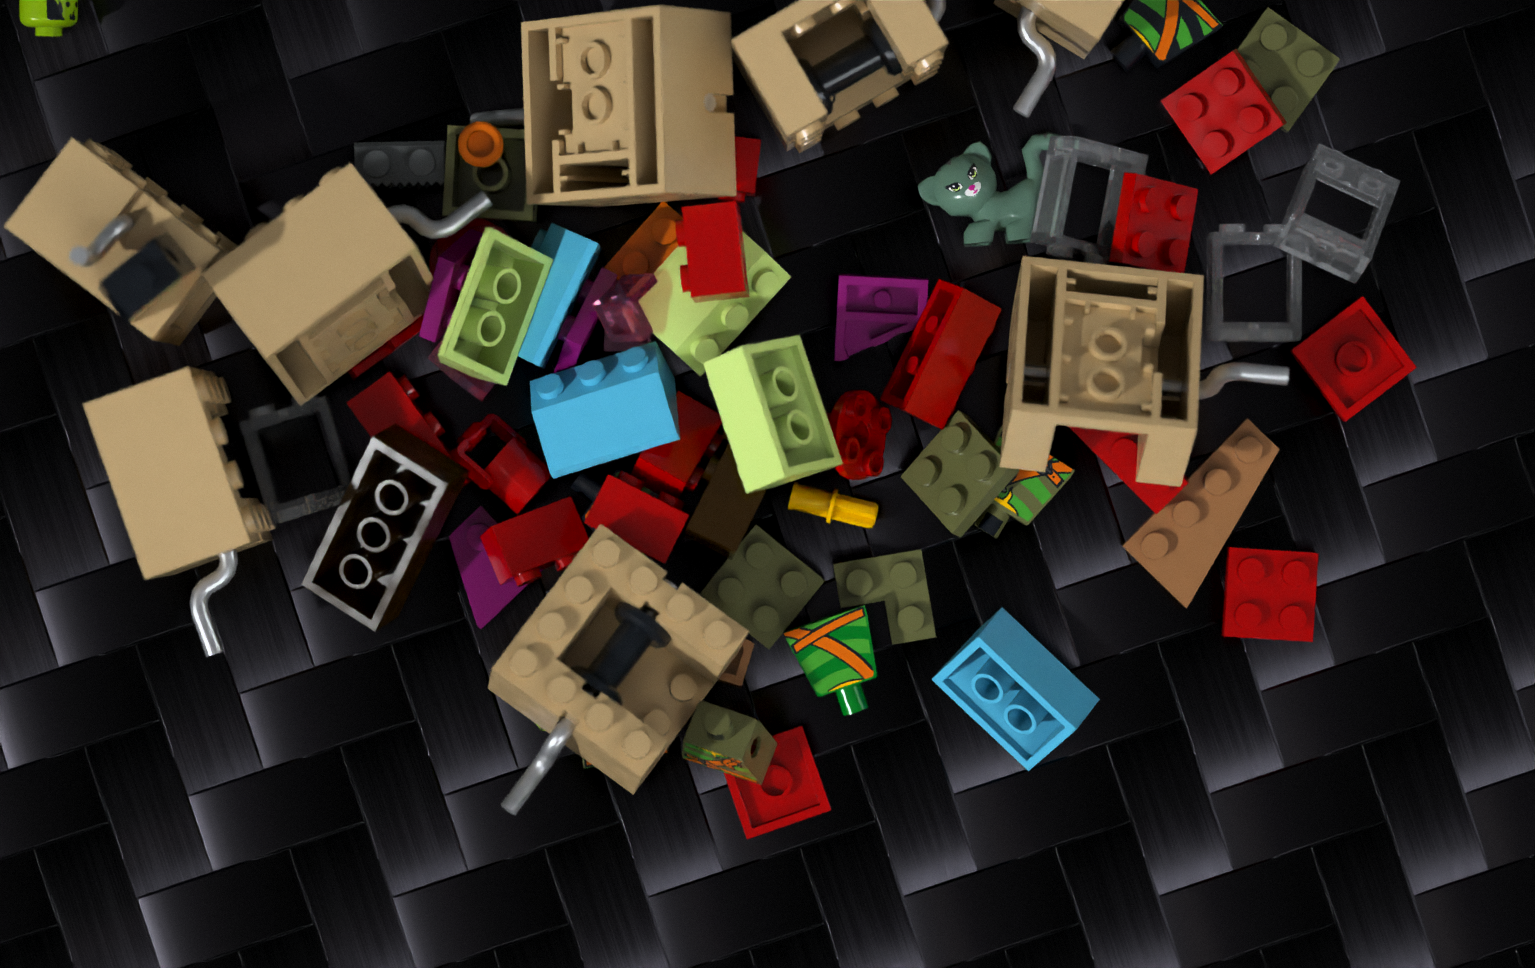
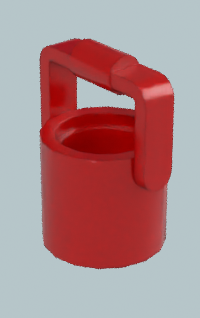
M488 414L480 423L473 422L458 438V447L451 455L452 460L470 470L468 477L482 489L490 490L517 515L552 477L547 463L527 446V442L522 436L496 414ZM489 428L506 445L483 470L465 452L471 451L485 437Z

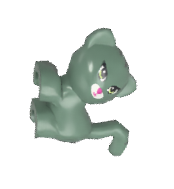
M1052 132L1032 135L1022 149L1027 178L1003 192L996 191V174L991 167L992 156L988 147L981 141L972 143L963 154L954 156L941 166L935 176L928 177L919 183V195L929 204L940 206L950 216H968L973 219L974 222L968 225L963 234L965 247L989 246L993 242L994 232L1005 231L1006 244L1034 242L1037 239L1038 219L1044 212L1047 200L1044 186L1045 170L1039 155L1042 150L1060 152L1065 148L1066 141L1062 135Z

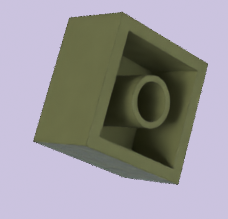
M448 125L442 215L447 217L480 191H483L493 205L475 219L537 223L538 205L527 204L524 130L497 128L504 139L503 154L492 166L479 168L467 163L461 157L458 150V138L466 126Z

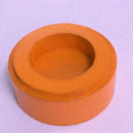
M483 121L473 122L467 125L460 133L458 150L461 157L467 163L475 167L485 168L492 166L501 158L504 151V139L501 132L492 124Z

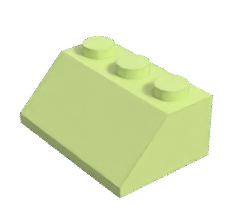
M485 227L438 353L440 362L470 377L507 386L554 259L493 228Z
M744 232L743 240L749 297L695 303L691 298V293L683 292L681 285L680 265H687L686 247H677L624 305L633 316L700 377L705 373L703 363L720 356L791 278L775 260Z
M800 335L743 345L703 363L709 380V386L713 392L723 422V428L728 437L746 493L776 487L843 464Z

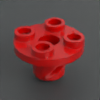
M865 390L847 391L837 400L832 413H826L843 464L835 467V469L841 476L850 480H863L870 476L877 477L882 472L884 466L883 453L886 433L889 432L892 425L891 413L887 407H881L876 397Z

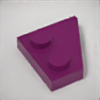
M469 229L438 257L419 337L435 343L446 333L483 233Z
M602 267L595 282L586 279L576 300V304L582 307L577 317L567 316L557 337L564 344L554 373L576 367L578 359L585 345H588L612 294L618 277L617 274Z
M839 273L834 361H843L849 358L850 355L871 346L875 347L887 342L892 337L901 333L914 330L927 304L928 278Z
M482 505L449 536L475 622L480 629H483L528 585L517 587L514 580L500 586L480 539V536L487 529L499 522Z

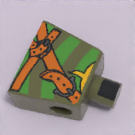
M1003 425L998 428L992 441L1000 450ZM1051 455L1048 457L1045 472L1018 469L1019 472L978 517L974 525L996 539L1010 517L1027 526L1071 478L1075 470Z
M699 701L683 740L682 758L762 785L778 744L759 720L705 701ZM754 745L756 746L754 753L751 755V746Z

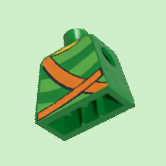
M864 604L784 631L786 641L817 697L835 692L843 716L869 708L861 683L876 678L877 671L868 616Z

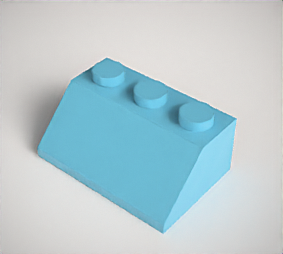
M551 223L548 231L539 230L531 246L532 249L554 260L518 357L545 369L559 340L557 339L567 316L571 315L576 305L577 297L602 250L599 243Z
M656 341L598 360H592L554 374H547L530 381L531 412L548 469L553 479L680 439L675 378Z
M1003 607L985 622L931 679L1028 771L1077 730L1100 700Z

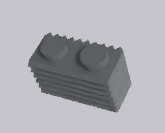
M445 141L356 142L354 144L355 169L373 191L377 187L381 190H384L386 187L390 190H393L395 187L401 190L405 186L410 190L414 186L419 190L423 186L428 190L431 185L435 189L441 185L444 188L447 143Z

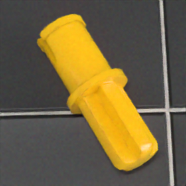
M794 482L788 510H796L826 518V523H831L832 519L870 529L875 525L878 505L874 502L838 494L839 489L834 488V491L831 492Z

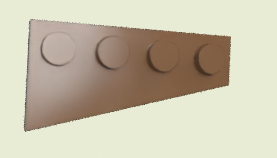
M1246 418L1188 477L1189 483L1157 515L1153 513L1127 539L1122 547L1184 608H1187L1280 449Z

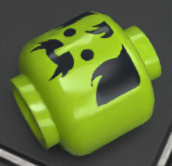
M19 0L20 22L26 27H34L35 36L61 37L63 36V28L75 25L78 20V0Z

